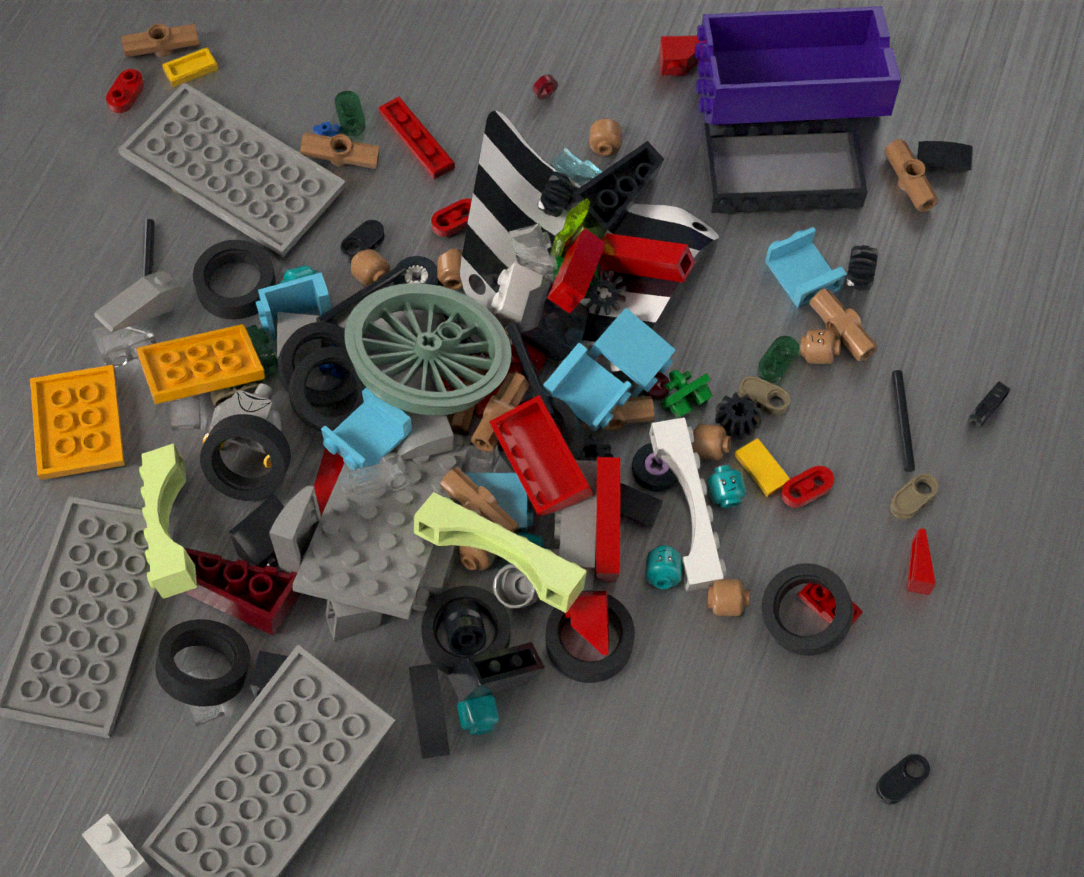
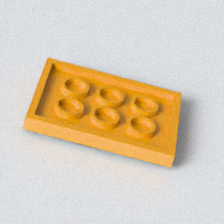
M244 324L136 348L155 404L265 379L264 369Z
M113 365L30 378L37 475L40 480L125 466L116 372Z

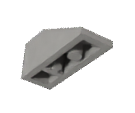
M164 270L144 276L98 309L94 316L111 332L174 310L181 285Z

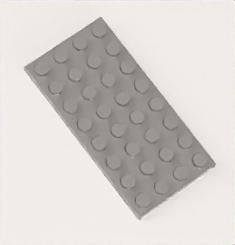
M185 82L118 149L120 155L281 257L288 253L346 188L345 180Z
M453 433L452 451L398 461L393 449L366 476L358 470L352 471L344 463L293 582V591L409 619L435 548V544L414 534V515L433 492L452 500L449 494L440 487V482L451 469L458 467L463 471L472 446V437Z
M68 497L0 685V717L111 738L158 594L157 589H152L147 579L150 565L146 559L145 551L149 549L144 535V528H147V522L144 519L142 510ZM169 516L170 538L175 542L181 521L179 517Z
M298 644L140 849L175 877H279L397 720Z

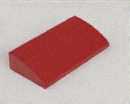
M540 395L489 421L538 516L565 509L593 496L588 482Z
M597 457L596 576L607 582H616L620 575V458Z

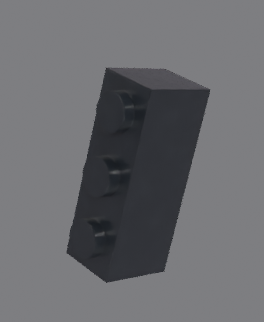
M529 642L466 658L447 676L459 701L464 702L525 685L545 667L533 643Z

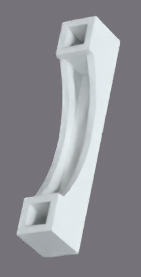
M685 418L652 423L649 432L655 459L661 458L674 472L684 490L690 508L692 521L691 547L689 556H685L682 559L686 592L707 589L716 580L724 579L723 576H726V566L724 560L718 557L717 549L720 548L717 532H712L710 522H713V513L711 506L706 505L704 495L707 494L706 484L703 478H699L697 470L700 469V459L697 452L693 453L691 443H694L693 430L691 426L687 427Z

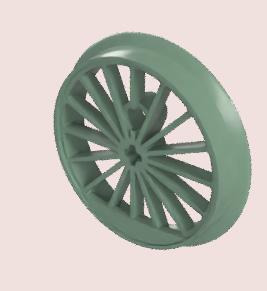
M408 283L380 289L368 295L356 305L349 315L345 327L346 349L362 383L384 402L411 413L448 415L467 410L482 401L501 384L507 375L511 363L510 342L498 319L476 300L442 286ZM412 310L428 311L426 332H421ZM403 311L413 334L392 313ZM433 312L449 316L446 322L441 323L434 333H431ZM382 318V319H384L398 334H396V333H394V332H392V331H390V330H388V329H386V328H384V327H382V326H380V325H378V324H376V323H374V322L377 321L378 319ZM459 321L462 324L466 325L467 328L462 330L461 327L454 322ZM368 331L388 342L362 338L364 332ZM474 334H476L482 341L476 343L460 344V341ZM365 349L388 354L368 356ZM488 352L490 359L464 354ZM397 363L382 372L376 367L378 365ZM464 366L485 369L489 371L486 373L485 376H483ZM412 367L400 383L391 379V377ZM420 367H422L420 390L408 387V383ZM427 368L438 392L425 391ZM440 375L455 389L454 391H446ZM456 375L474 384L467 387Z

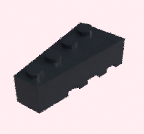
M646 141L571 194L566 209L580 224L585 219L583 228L602 240L606 233H611L657 176L664 158Z

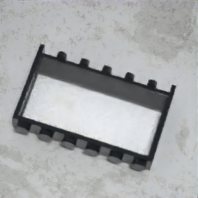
M849 118L846 131H833V121L827 120L823 123L822 129L819 132H808V122L802 121L798 124L796 132L783 133V123L777 122L773 125L772 133L758 134V124L751 123L748 126L747 134L733 135L734 128L732 124L724 125L722 135H710L709 123H704L701 140L704 150L711 213L804 211L807 209L829 210L832 208L855 209L863 207L868 191L855 119Z

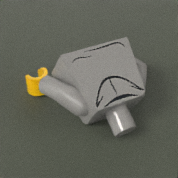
M261 383L256 388L254 394L242 390L236 391L232 398L222 402L214 409L209 428L210 431L220 420L228 416L249 414L271 422L283 433L281 415L278 413L274 402L270 400L274 393L273 389ZM209 434L204 436L203 443L206 441ZM236 437L226 440L265 454L267 452L262 445L248 438ZM225 441L220 445V450L224 447ZM267 455L264 459V465L266 468L272 467V462L269 455Z

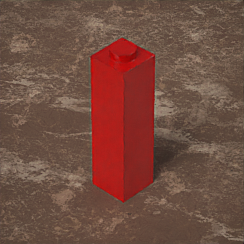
M584 228L570 244L547 298L570 314L585 297L606 243Z
M606 233L602 239L606 245L599 263L605 271L613 270L618 273L684 283L695 265V260L687 244Z

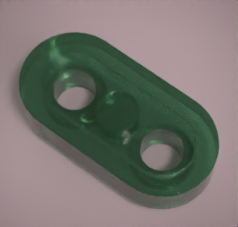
M353 91L340 92L336 95L334 101L341 130L348 136H358L366 128L359 96Z
M255 324L245 328L265 375L276 371L275 365L278 364V359L274 350H268L266 347V343H269L263 327L258 329Z
M780 336L774 340L759 361L757 368L759 378L770 383H777L784 377L799 353V344L794 338ZM780 351H786L788 354L784 355ZM766 370H772L775 373H769Z

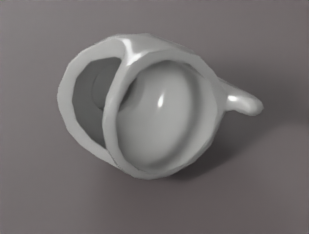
M512 563L503 567L494 578V594L498 601L511 609L525 608L533 605L540 599L526 575ZM503 573L502 591L506 601L501 598L498 592V581Z

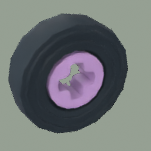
M652 443L645 444L637 450L632 460V473L635 481L641 487L649 491L661 492L670 489L677 483L678 478L671 468L661 458L655 459ZM652 462L662 464L661 471L657 468L651 469Z

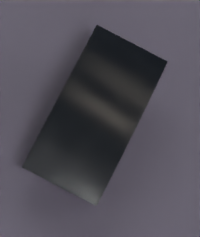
M919 141L917 159L925 165V168L944 167L946 172L972 170L973 147L971 145L947 141Z
M620 483V516H626L647 527H653L663 501Z

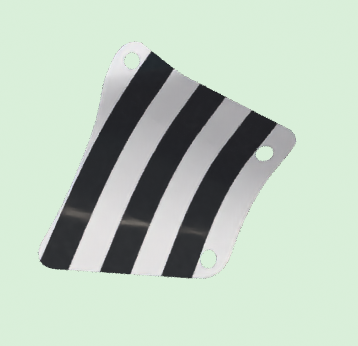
M491 111L486 120L460 266L461 282L466 295L479 302L491 313L494 310L491 306L492 300L500 288L498 278L504 269L507 270L514 263L543 275L540 286L549 282L554 283L549 280L554 266V259L557 256L561 257L565 242L581 225L566 209L568 202L562 214L557 218L552 215L549 216L538 209L537 203L551 174L556 170L538 156L524 141L511 121L498 111ZM575 183L572 193L581 186ZM633 204L610 233L687 244L693 258L713 240L719 239V235L711 227L682 208L667 205ZM699 222L708 231H699L692 226V223ZM598 262V265H597L596 268H597V269H602L600 263ZM603 270L604 276L607 277L609 271ZM614 272L611 279L615 280L617 277L622 276L623 280L618 286H627V291L618 293L624 295L626 301H617L620 305L618 311L614 310L610 305V315L605 314L604 307H601L599 314H595L597 305L593 304L589 308L590 311L581 344L587 349L594 345L625 308L652 329L679 282ZM471 274H476L483 280L486 287L483 295L475 293L470 287L469 276ZM603 286L602 289L598 287L597 290L601 292L600 297L606 298L607 295L611 296V293L608 292L609 287ZM583 298L580 301V303L586 306L587 302L590 301V299ZM500 322L503 327L507 326L506 324ZM546 356V359H547V360H550V361H552V362H555V361H553L552 359H550L549 357ZM605 356L595 360L609 372L620 370Z

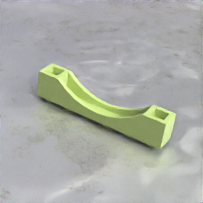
M173 443L143 453L142 466L139 467L141 478L144 481V486L141 487V494L146 506L142 508L144 519L147 522V528H144V535L149 549L145 551L146 559L150 565L147 579L151 588L157 589L163 599L197 588L196 571L193 561L184 547L175 543L170 538L169 516L172 505L179 491L186 483L185 461Z
M433 492L414 515V534L437 546H470L501 556L526 575L534 586L540 600L567 613L584 589L587 571L578 564L569 562L555 555L551 550L544 549L530 542L527 538L510 532L500 524L493 523L479 516L475 511L468 510L447 497H442Z

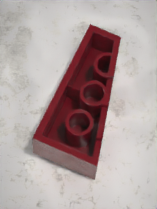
M184 548L195 565L197 588L183 593L272 636L275 635L301 594L293 591V582L297 572L291 571V574L280 572L275 567L265 566V568L249 565L248 561L237 559L235 562L222 559L220 555Z

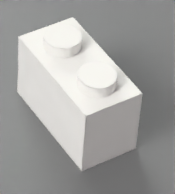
M517 263L501 272L498 278L500 288L491 304L494 308L492 314L499 322L506 325L515 322L519 329L529 292L540 287L543 275Z
M108 814L81 834L114 877H144L152 870Z

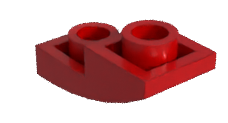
M806 583L796 595L816 614L831 624L836 613L834 596L826 588L818 584ZM852 601L853 624L863 611Z

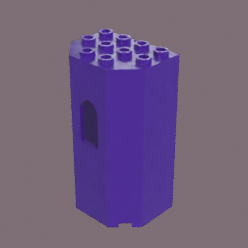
M882 6L703 14L702 25L697 26L699 43L695 44V57L698 59L699 79L696 80V94L701 95V98H699V112L704 113L705 123L716 125L892 116L901 77L894 50L890 48V34Z

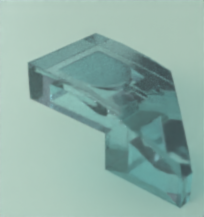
M566 148L550 163V166L557 172L568 175L575 182L589 181L602 173L588 159L583 163Z

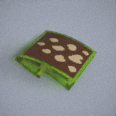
M587 198L567 213L563 229L556 234L548 259L553 266L554 259L557 256L564 258L570 244L581 233L590 204Z

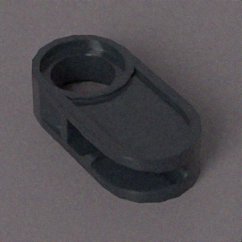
M367 220L350 233L340 245L344 261L351 264L353 257L356 255L346 252V249L350 246H358L360 251L375 250L379 247L385 238L383 225L377 220Z
M997 382L971 413L968 421L970 423L975 421L976 427L980 429L1001 405L1011 389L1002 382Z
M910 754L883 774L877 782L875 789L878 798L883 803L889 805L903 800L929 776L930 765L927 759L919 754ZM912 762L917 763L922 769V776H910L906 770V765Z

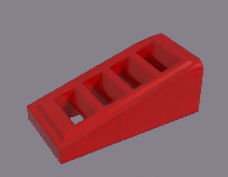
M920 528L912 539L907 589L910 592L930 595L936 585L926 529Z

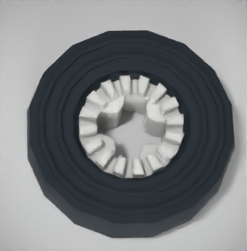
M411 256L398 263L397 266L402 264L407 273L393 282L394 285L421 283L439 286L437 266L432 260L422 256ZM421 276L420 282L417 280L413 282L412 277L419 278Z

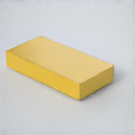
M208 47L162 64L172 87L219 70Z
M758 438L735 451L734 456L767 498L783 489L785 482L790 479Z

